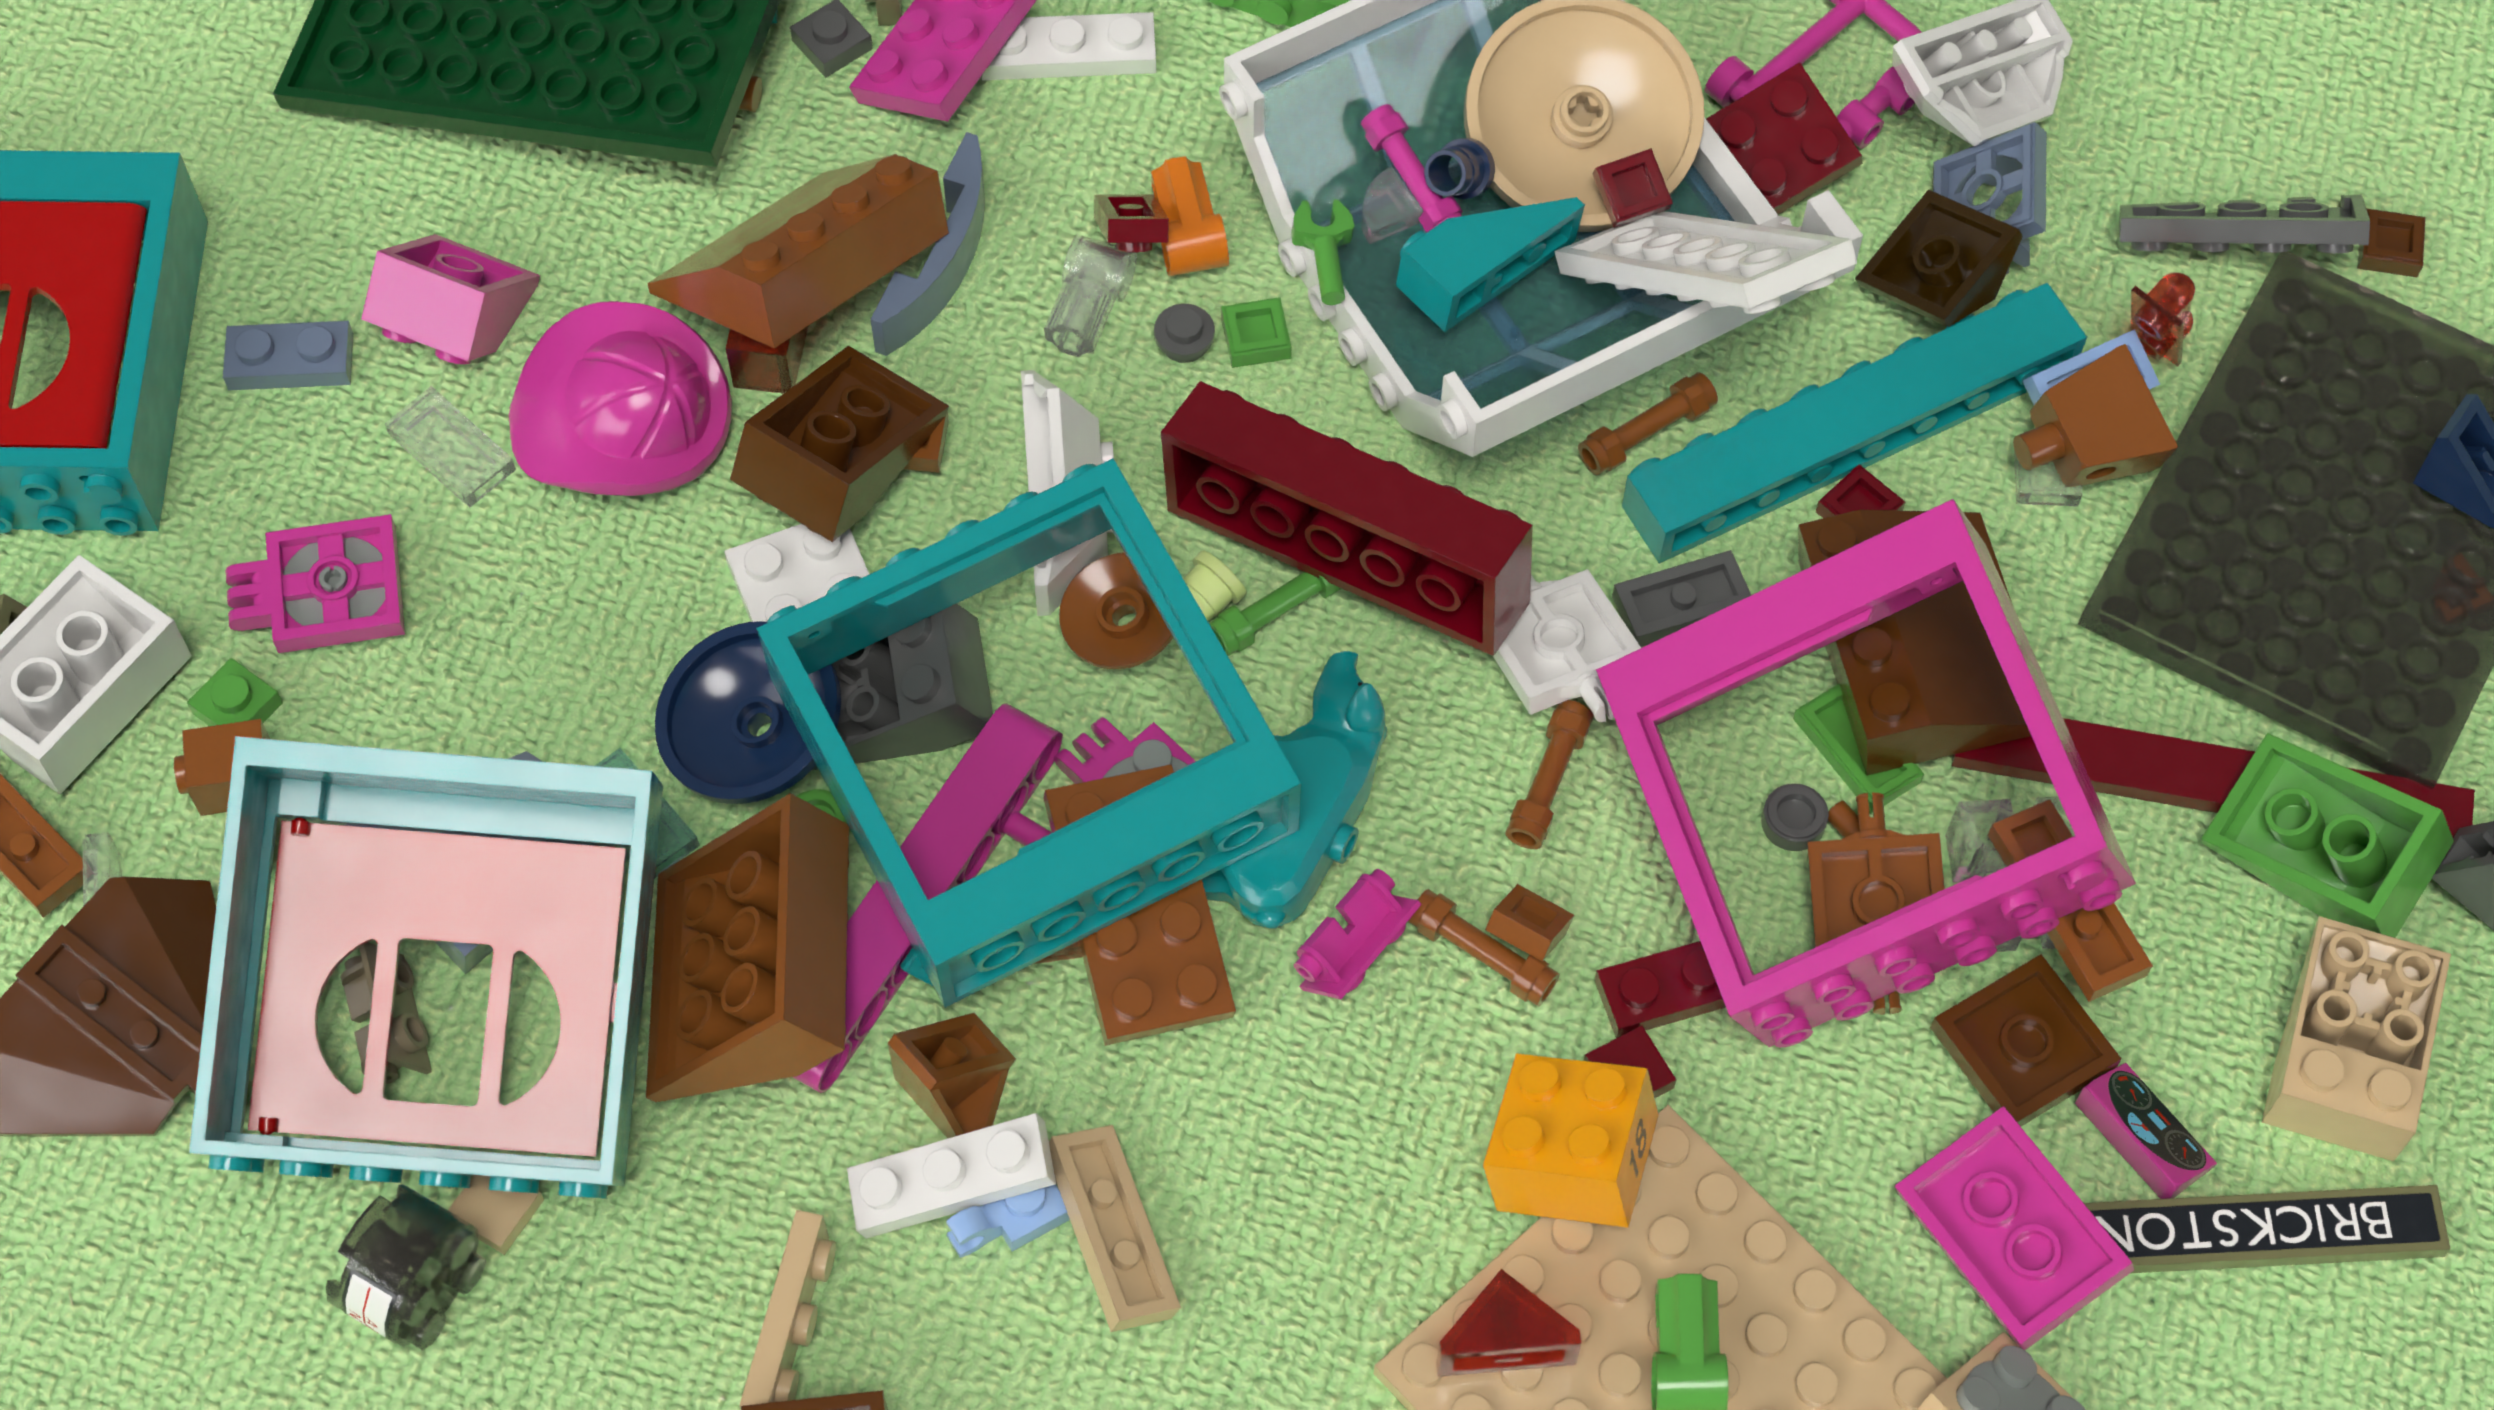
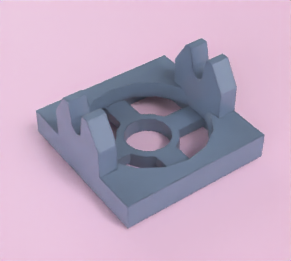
M2036 122L1992 138L1978 146H1972L1934 161L1933 192L1995 218L1997 208L2003 203L2007 195L2022 190V200L2016 211L2002 222L2020 229L2023 235L2013 258L2015 263L2023 267L2030 266V240L2028 238L2046 231L2047 132ZM1983 183L1996 186L1993 195L1986 202L1980 205H1973L1974 194Z

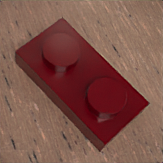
M1153 194L1094 195V219L1107 243H1116L1117 250L1124 252H1147L1152 250V243H1168L1169 218Z
M1701 941L1596 971L1594 981L1616 1038L1641 1025L1646 1031L1726 1008Z

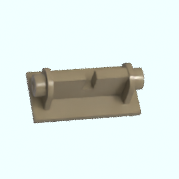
M370 942L359 947L360 956L352 957L345 962L346 970L341 974V982L344 986L351 1020L358 1023L370 1018L377 945ZM400 953L387 1059L386 1084L398 1079L397 1070L402 1067L424 1074L432 1072L426 1049L428 1035L424 1024L419 1019L412 991L414 984L413 973L404 955ZM369 1024L354 1032L363 1074Z

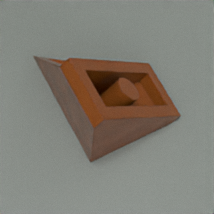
M975 1013L902 1031L892 1036L888 1042V1048L895 1080L947 1138L993 1126L1009 1068L1016 1058Z

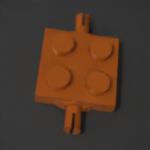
M1872 792V818L1869 815L1868 793L1856 796L1860 832L1851 834L1841 840L1808 842L1815 947L1944 890L1940 833L1905 835L1886 830L1884 795ZM1894 991L1888 994L1890 1014L1901 1012L1900 993ZM1883 996L1873 1001V1012L1875 1014L1885 1015V998Z

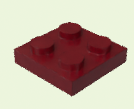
M1800 62L1706 118L1778 215L1863 164L1861 153Z

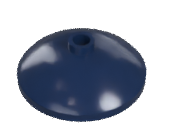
M765 621L736 624L703 639L677 663L667 678L659 696L655 715V735L660 755L670 772L686 788L700 797L726 804H746L761 801L792 787L816 766L771 680L757 632L758 627L767 624ZM830 664L808 676L837 729L841 711V690L833 665ZM771 723V726L765 733L757 736L761 726Z

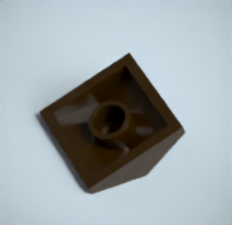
M1928 189L1856 276L1855 280L1859 286L1944 326L1950 327L1995 300L2023 235L2020 229Z

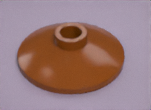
M1125 552L1104 556L1087 565L1073 578L1063 595L1059 612V622L1063 637L1071 650L1079 658L1093 666L1104 669H1126L1140 665L1158 655L1173 639L1171 632ZM1127 614L1136 615L1128 624L1118 626V622L1123 616Z

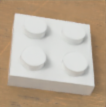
M799 524L724 551L727 565L751 622H767L775 612L782 608L795 605L797 609L825 596L834 584L852 576L863 578L869 575L850 529L831 542L823 536L812 532L805 525Z

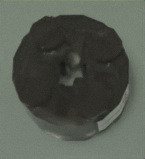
M401 1184L398 1185L397 1198L391 1202L380 1195L356 1220L338 1250V1253L349 1260L342 1273L340 1282L335 1279L327 1280L326 1296L327 1302L393 1343L399 1344L402 1347L412 1344L423 1351L431 1346L440 1335L446 1320L444 1313L448 1310L458 1292L467 1294L476 1286L485 1268L486 1259L476 1253L479 1244L478 1229L408 1186Z

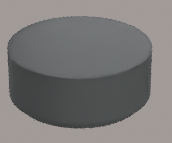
M1786 784L1778 787L1768 796L1761 816L1762 829L1766 837L1777 847L1788 851H1803L1808 849V842L1820 841L1828 822V807L1823 797L1814 789L1802 784Z

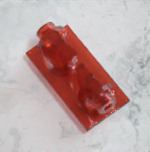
M2174 272L2165 275L2148 294L2137 286H2134L2131 290V331L2135 329L2147 355L2156 360H2161L2164 356L2177 367L2182 363L2183 339L2190 333L2193 327V316L2190 309L2195 295V286L2191 278L2183 273Z

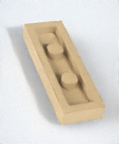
M1113 1125L1053 1136L1049 1141L1055 1180L1110 1331L1115 1332L1172 1319L1181 1306Z
M796 1210L740 1401V1409L741 1406L795 1400L799 1382V1371L792 1370L798 1345L808 1347L813 1337L818 1307L810 1303L817 1280L827 1282L836 1252V1242L829 1240L823 1215Z

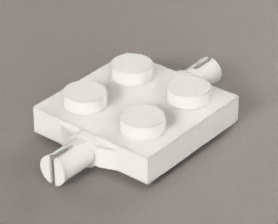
M1586 569L1561 580L1543 581L1540 583L1536 582L1531 574L1530 604L1493 658L1530 715L1569 699L1582 697L1594 714V718L1598 722H1606V714L1609 720L1613 719L1614 715L1596 669L1622 658L1641 647L1590 571Z

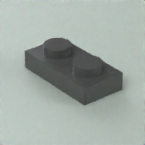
M1731 550L1614 584L1612 594L1622 620L1640 647L1649 645L1751 596Z

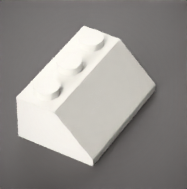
M78 555L0 635V749L13 762L55 792L61 794L191 658L192 655L175 621L94 564Z

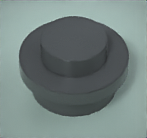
M1177 304L1170 306L1161 312L1154 325V337L1157 346L1167 357L1177 362L1187 363L1199 359L1208 351L1214 341V322L1204 309L1196 305Z

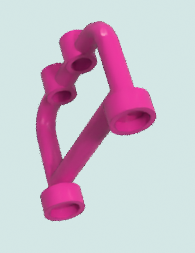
M1829 0L1835 7L1755 74L1750 67L1734 55L1727 58L1716 68L1708 79L1704 91L1722 107H1726L1799 62L1803 64L1862 13L1897 41L1922 32L1885 0ZM1893 66L1882 75L1872 91L1860 101L1854 99L1847 104L1837 118L1853 143L1860 149H1863L1877 137L1883 128L1884 121L1878 117L1879 114L1890 107L1897 114L1903 115L1912 108L1915 102L1907 94L1904 83Z

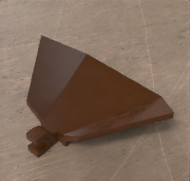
M126 876L109 878L66 926L61 925L15 975L17 980L0 997V1136H156L182 1097L189 1090L196 1094L216 915V903L210 881Z

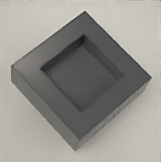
M833 0L790 26L792 42L825 78L873 49L869 32L839 0Z

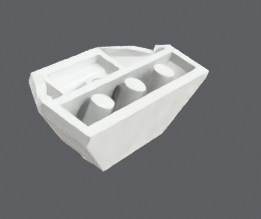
M2015 0L1901 39L1893 46L1892 65L1903 81L1907 94L1914 100L1924 116L1975 147L2025 125L2044 121L2053 114L2063 78L2064 58L2070 53L2073 39L2049 0Z
M1034 370L1021 371L1029 492H1037L1039 494L1062 483L1067 474L1082 465L1095 464L1098 466L1114 458L1113 442H1100L1099 418ZM1112 529L1033 566L1037 616L1051 615L1061 605L1063 595L1073 578L1090 563L1108 555L1107 533H1113Z

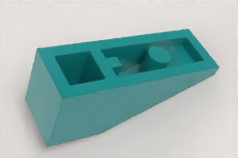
M1577 197L1447 218L1430 231L1420 230L1406 241L1400 251L1401 261L1395 285L1435 324L1446 332L1555 256L1554 251L1575 242L1585 204Z

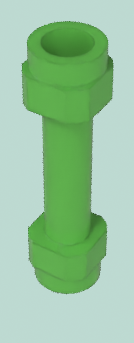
M1303 572L1242 611L1235 605L1218 614L1217 619L1209 624L1227 656L1235 651L1241 652L1255 643V632L1313 595L1319 592L1323 598H1327L1341 588L1328 583L1320 575L1317 578Z

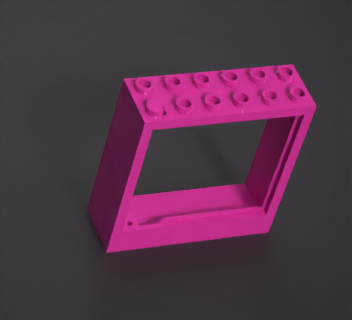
M1954 499L1596 669L1728 1014L1768 1047L1775 1045L1776 1047L1783 1048L1801 1043L1813 1034L1812 1028L1834 1018L1844 1021L1859 1017L1873 1008L1874 1000L1894 991L1904 994L1920 990L1932 983L1935 979L1934 974L1957 963L1960 966H1970L1983 962L1996 953V946L2018 936L2028 939L2046 934L2058 926V918L2081 908L2092 911L2109 906L2122 896L2121 890L2136 884L1986 544ZM1964 581L2075 836L1985 877L1978 875L1970 877L1754 975L1657 725Z

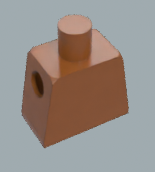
M2126 344L2116 347L2043 393L2030 410L2031 420L2035 429L2019 434L2013 440L2016 457L2025 470L2030 471L2053 462L2063 484L2071 488L2151 472L2159 469L2178 448Z

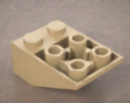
M2319 916L2274 1063L2262 1123L2394 1162L2416 1133L2451 954Z

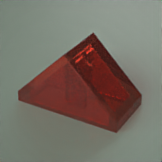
M1501 1269L1439 1342L1436 1361L1437 1376L1576 1365L1582 1344L1580 1330Z

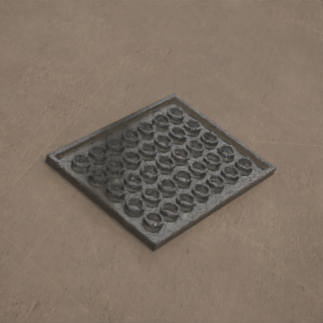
M2288 251L2279 253L2176 441L2178 448L2162 466L2082 612L2078 625L2387 775L2409 778L2427 788L2433 789L2494 666V528L2462 512L2413 484L2437 437L2466 394H2478L2494 422V345Z

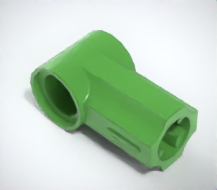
M1676 1274L1670 1278L1658 1279L1655 1294L1657 1352L1653 1353L1651 1369L1652 1410H1727L1728 1364L1726 1355L1720 1353L1717 1281L1707 1279L1702 1274Z

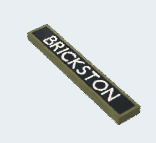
M2437 1185L2084 1203L2132 1261L2134 1271L2131 1273L2444 1257L2451 1249Z

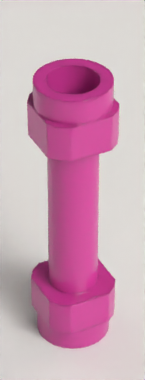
M1385 104L1367 114L1360 123L1366 132L1365 137L1374 151L1384 149L1424 211L1418 220L1425 231H1430L1447 218L1462 216L1463 211L1453 196L1443 198L1442 195L1436 194L1427 185L1424 175L1425 168L1404 137L1409 127L1400 113L1395 112L1391 104Z

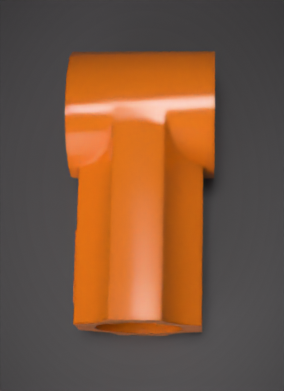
M1186 156L1166 159L1163 165L1151 171V183L1154 197L1169 218L1168 243H1161L1168 275L1174 276L1229 266V252L1224 224L1220 213H1213L1201 162L1190 161Z

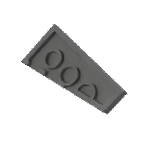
M2362 194L2341 195L2340 207H2328L2325 204L2315 203V198L2313 197L2287 198V203L2281 204L2279 210H2267L2265 204L2255 202L2252 199L2228 200V202L2218 205V212L2205 213L2206 206L2199 202L2120 205V242H2131V248L2140 251L2165 250L2168 248V243H2193L2192 248L2198 251L2221 252L2228 250L2230 243H2253L2255 250L2267 253L2290 251L2291 244H2316L2317 251L2339 254L2352 252L2354 245H2369L2370 219Z

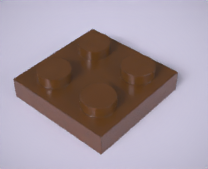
M2042 954L1936 1016L1930 1027L1991 1110L1996 1112L2004 1106L2020 1127L2081 1091L2083 1087L2094 1079L2117 1068L2122 1059Z

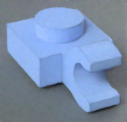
M1051 1185L983 1206H973L964 1209L946 1220L951 1230L947 1233V1237L960 1258L972 1254L1001 1235L1010 1250L1014 1251L1070 1219L1059 1189L1056 1185Z

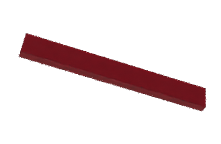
M2063 718L2095 792L2218 813L2255 751ZM2032 736L1954 754L1952 757V767L2053 784ZM2348 768L2441 809L2453 838L2459 828L2473 825L2474 789Z

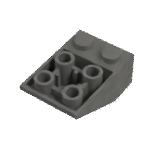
M954 604L930 617L924 618L905 629L832 663L841 690V711L837 731L855 764L945 750L977 737L993 715L978 618L958 604ZM817 765L812 770H817Z

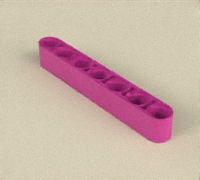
M1008 703L1002 704L994 712L900 846L927 900L977 876L1004 837L1003 828L1008 818L1015 811L1021 812L1053 765V757L1059 753L1063 740L1061 732ZM877 880L847 922L845 1050L801 1075L793 1077L819 1093L827 1091L833 1085L909 975V973L901 969L900 965L913 947Z

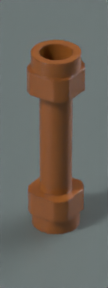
M1700 372L1691 377L1686 376L1670 386L1671 396L1612 431L1602 426L1587 436L1586 440L1578 445V451L1583 463L1595 475H1599L1606 470L1611 471L1626 462L1625 452L1682 417L1694 421L1709 412L1710 407L1718 402L1717 392L1711 381Z
M1567 700L1557 704L1547 727L1546 736L1550 741L1526 800H1517L1505 834L1510 841L1527 849H1539L1542 847L1553 820L1554 813L1550 810V807L1574 749H1581L1584 745L1594 715L1588 707L1579 702Z
M1430 889L1425 890L1421 894L1418 901L1422 905L1407 921L1418 928L1419 933L1433 942L1440 936L1444 937L1510 980L1511 993L1525 1002H1532L1538 1007L1543 1004L1560 976L1558 972L1549 967L1548 962L1544 960L1542 962L1531 955L1524 959L1456 915L1457 904L1443 894H1436Z

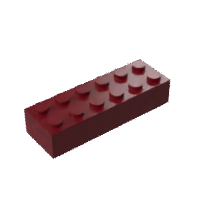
M1199 381L1161 431L1167 509L1169 512L1317 578L1320 575L1328 583L1492 656L1496 654L1530 604L1533 525L1521 520V518L1510 511L1495 509L1465 496L1455 487L1435 483L1410 472L1397 462L1384 461L1354 448L1344 439L1331 438L1299 424L1288 415L1273 413L1246 401L1235 392L1223 391L1202 381Z

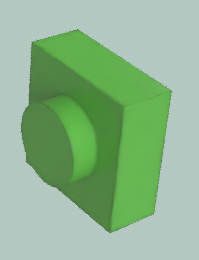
M230 658L187 701V704L193 715L208 726L256 719H261L262 723H264L283 702L278 691L233 658Z

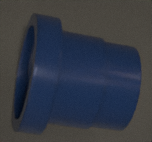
M1473 138L1456 139L1447 143L1440 151L1435 152L1429 157L1424 169L1425 180L1429 188L1438 195L1453 196L1457 199L1474 198L1483 194L1492 184L1495 175L1494 159L1489 149L1482 142ZM1452 157L1457 160L1461 167L1462 176L1459 184H1456L1449 174V162Z

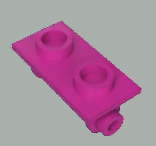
M1375 869L1371 875L1362 874L1354 886L1336 905V909L1348 923L1345 929L1341 927L1335 918L1326 917L1306 942L1298 948L1297 955L1299 959L1294 963V968L1305 978L1300 988L1306 992L1341 1000L1346 993L1354 990L1363 981L1366 970L1385 947L1402 935L1407 921L1422 904L1415 899L1392 895L1391 890L1395 887V883L1384 871Z

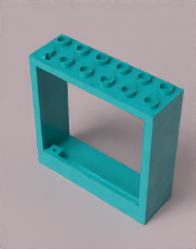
M1114 458L1098 466L1095 464L1082 465L1067 474L1062 483L1039 494L1037 492L1021 494L1011 500L1003 511L980 522L978 520L962 522L952 528L945 536V539L922 550L919 548L906 549L893 556L886 564V567L863 578L859 576L845 578L834 584L825 596L797 609L795 605L782 608L768 619L767 624L757 628L771 680L944 1008L1299 830L1301 782ZM1112 529L1234 743L1020 848L1016 857L927 900L808 675Z

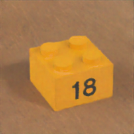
M1516 1053L1483 1163L1497 1211L1629 1228L1659 1116L1648 1069Z

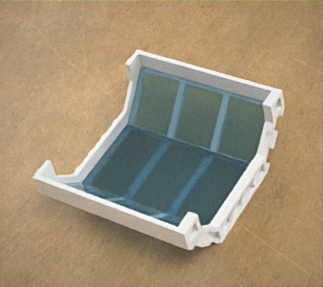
M1350 0L1225 57L1224 85L1220 86L1219 93L1225 110L1235 123L1279 242L1278 253L1282 264L1292 277L1300 276L1308 288L1309 301L1316 315L1322 321L1329 319L1338 332V341L1348 362L1353 366L1358 364L1361 366L1369 378V388L1375 402L1383 411L1390 409L1403 429L1474 457L1810 292L1793 290L1780 296L1782 303L1779 306L1760 313L1746 314L1743 312V308L1736 306L1711 307L1709 301L1698 299L1679 301L1677 295L1666 293L1647 295L1646 290L1639 288L1619 290L1616 289L1615 284L1607 282L1587 284L1585 278L1560 274L1556 256H1553L1444 332L1395 285L1401 261L1400 251L1403 245L1412 235L1420 230H1425L1418 220L1424 211L1384 149L1380 151L1373 150L1365 137L1366 132L1360 123L1374 109L1385 104H1391L1395 112H1399L1408 125L1409 129L1404 137L1425 168L1429 157L1435 152L1440 151L1447 143L1456 139L1466 138L1463 111L1465 93L1469 77L1483 46L1492 34L1510 17L1542 0ZM1704 117L1703 134L1695 160L1683 181L1671 195L1673 205L1666 212L1852 239L1857 259L1863 234L1829 190L1809 199L1802 226H1792L1790 218L1778 216ZM1452 157L1449 162V174L1452 180L1459 184L1462 176L1461 167L1457 160ZM1491 187L1483 194L1474 198H1454L1463 211L1462 216L1512 208ZM1334 199H1338L1353 216L1354 231L1352 241L1338 247L1345 300L1337 305H1326L1321 300L1314 251L1292 243L1291 230L1293 218L1304 200L1309 202L1312 211V221L1319 226L1325 227L1330 225V213ZM1603 231L1577 232L1576 240L1573 243ZM1855 265L1834 273L1835 279L1853 271Z

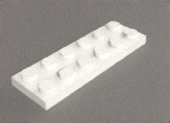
M1666 211L1617 228L1612 227L1554 251L1560 274L1585 278L1587 284L1607 282L1615 284L1616 289L1619 290L1639 288L1646 290L1647 295L1665 293L1677 295L1679 301H1692L1696 299L1709 301L1711 307L1736 306L1743 308V312L1746 314L1760 313L1779 306L1782 303L1780 296L1793 290L1810 291L1830 285L1835 281L1834 273L1857 264L1852 239Z

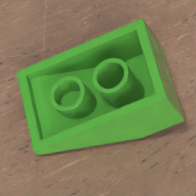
M2269 733L2262 740L2201 838L2203 844L2317 915L2396 938L2454 843L2441 809Z

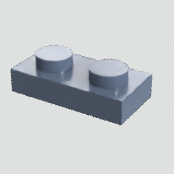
M349 321L227 326L223 379L227 389L250 390L351 385L353 331Z

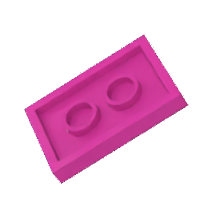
M914 0L849 88L859 104L948 122L1037 0Z
M2004 1106L1895 1185L1900 1198L2016 1344L2023 1350L2028 1349L2134 1271L2132 1261Z

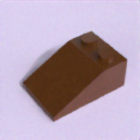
M848 345L745 422L730 480L754 494L758 499L769 503L805 525L812 532L833 542L867 515L945 418L949 405Z

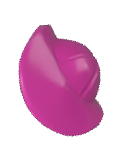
M614 301L597 302L575 309L562 317L544 333L523 366L509 409L512 451L517 463L528 476L551 486L598 495L639 496L673 490L695 480L718 457L725 445L732 420V398L727 377L717 356L702 336L684 321L664 310L641 303Z

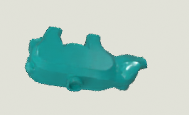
M1342 651L1329 657L1313 693V718L1307 724L1297 728L1288 735H1274L1301 782L1299 830L1202 879L1207 900L1227 901L1255 925L1276 929L1279 926L1296 920L1309 905L1334 861L1340 864L1345 863L1356 844L1359 830L1353 826L1368 800L1380 749L1387 737V727L1385 725V711L1381 697L1371 684L1363 683L1358 676L1356 669L1358 654L1355 652Z

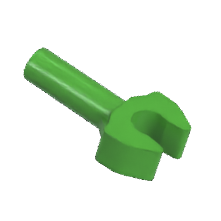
M1334 199L1330 213V225L1325 227L1319 226L1312 221V211L1309 202L1304 200L1293 218L1291 230L1292 243L1314 251L1321 300L1326 305H1337L1345 300L1338 247L1352 241L1354 231L1353 216L1338 199Z

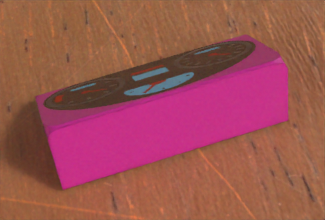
M2127 1063L2091 1081L2083 1087L2075 1102L2078 1108L2160 1199L2175 1198L2217 1164Z

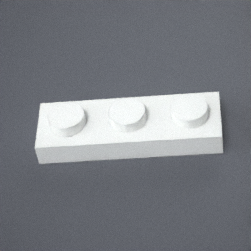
M1153 12L1024 17L982 74V80L1156 73Z
M1037 1113L847 1168L856 1231L866 1239L958 1213L969 1207L982 1206L1056 1184L1046 1124Z

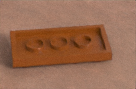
M1172 764L1045 790L1043 799L1052 833L1174 773ZM1202 879L1079 940L1105 1046L1233 1018L1236 1012Z

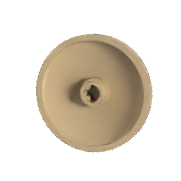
M1542 0L1517 12L1505 21L1483 46L1469 77L1464 99L1463 111L1466 138H1473L1482 142L1489 149L1494 159L1495 175L1490 185L1493 191L1512 208L1577 197L1585 204L1578 232H1597L1613 227L1592 174L1596 167L1652 148L1671 196L1683 181L1695 160L1704 127L1702 88L1697 71L1688 53L1673 33L1660 21L1642 9L1621 0Z

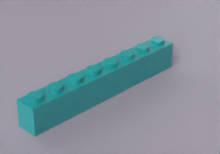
M2048 283L2027 292L2024 290L2013 291L2002 298L1993 308L1975 316L1971 313L1950 327H1946L1943 331L1925 339L1922 337L1911 338L1902 343L1892 354L1873 363L1868 360L1861 361L1850 367L1840 378L1821 387L1816 384L1804 387L1795 393L1788 402L1768 411L1766 409L1754 410L1744 416L1736 426L1716 435L1712 433L1702 434L1690 441L1683 450L1662 460L1658 457L1645 460L1627 475L1622 508L1660 564L1844 478L1858 464L1866 468L2027 393L2023 380L2081 354L2087 336Z

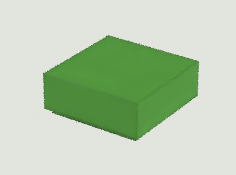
M1280 297L1221 306V320L1232 368L1291 359L1292 347Z

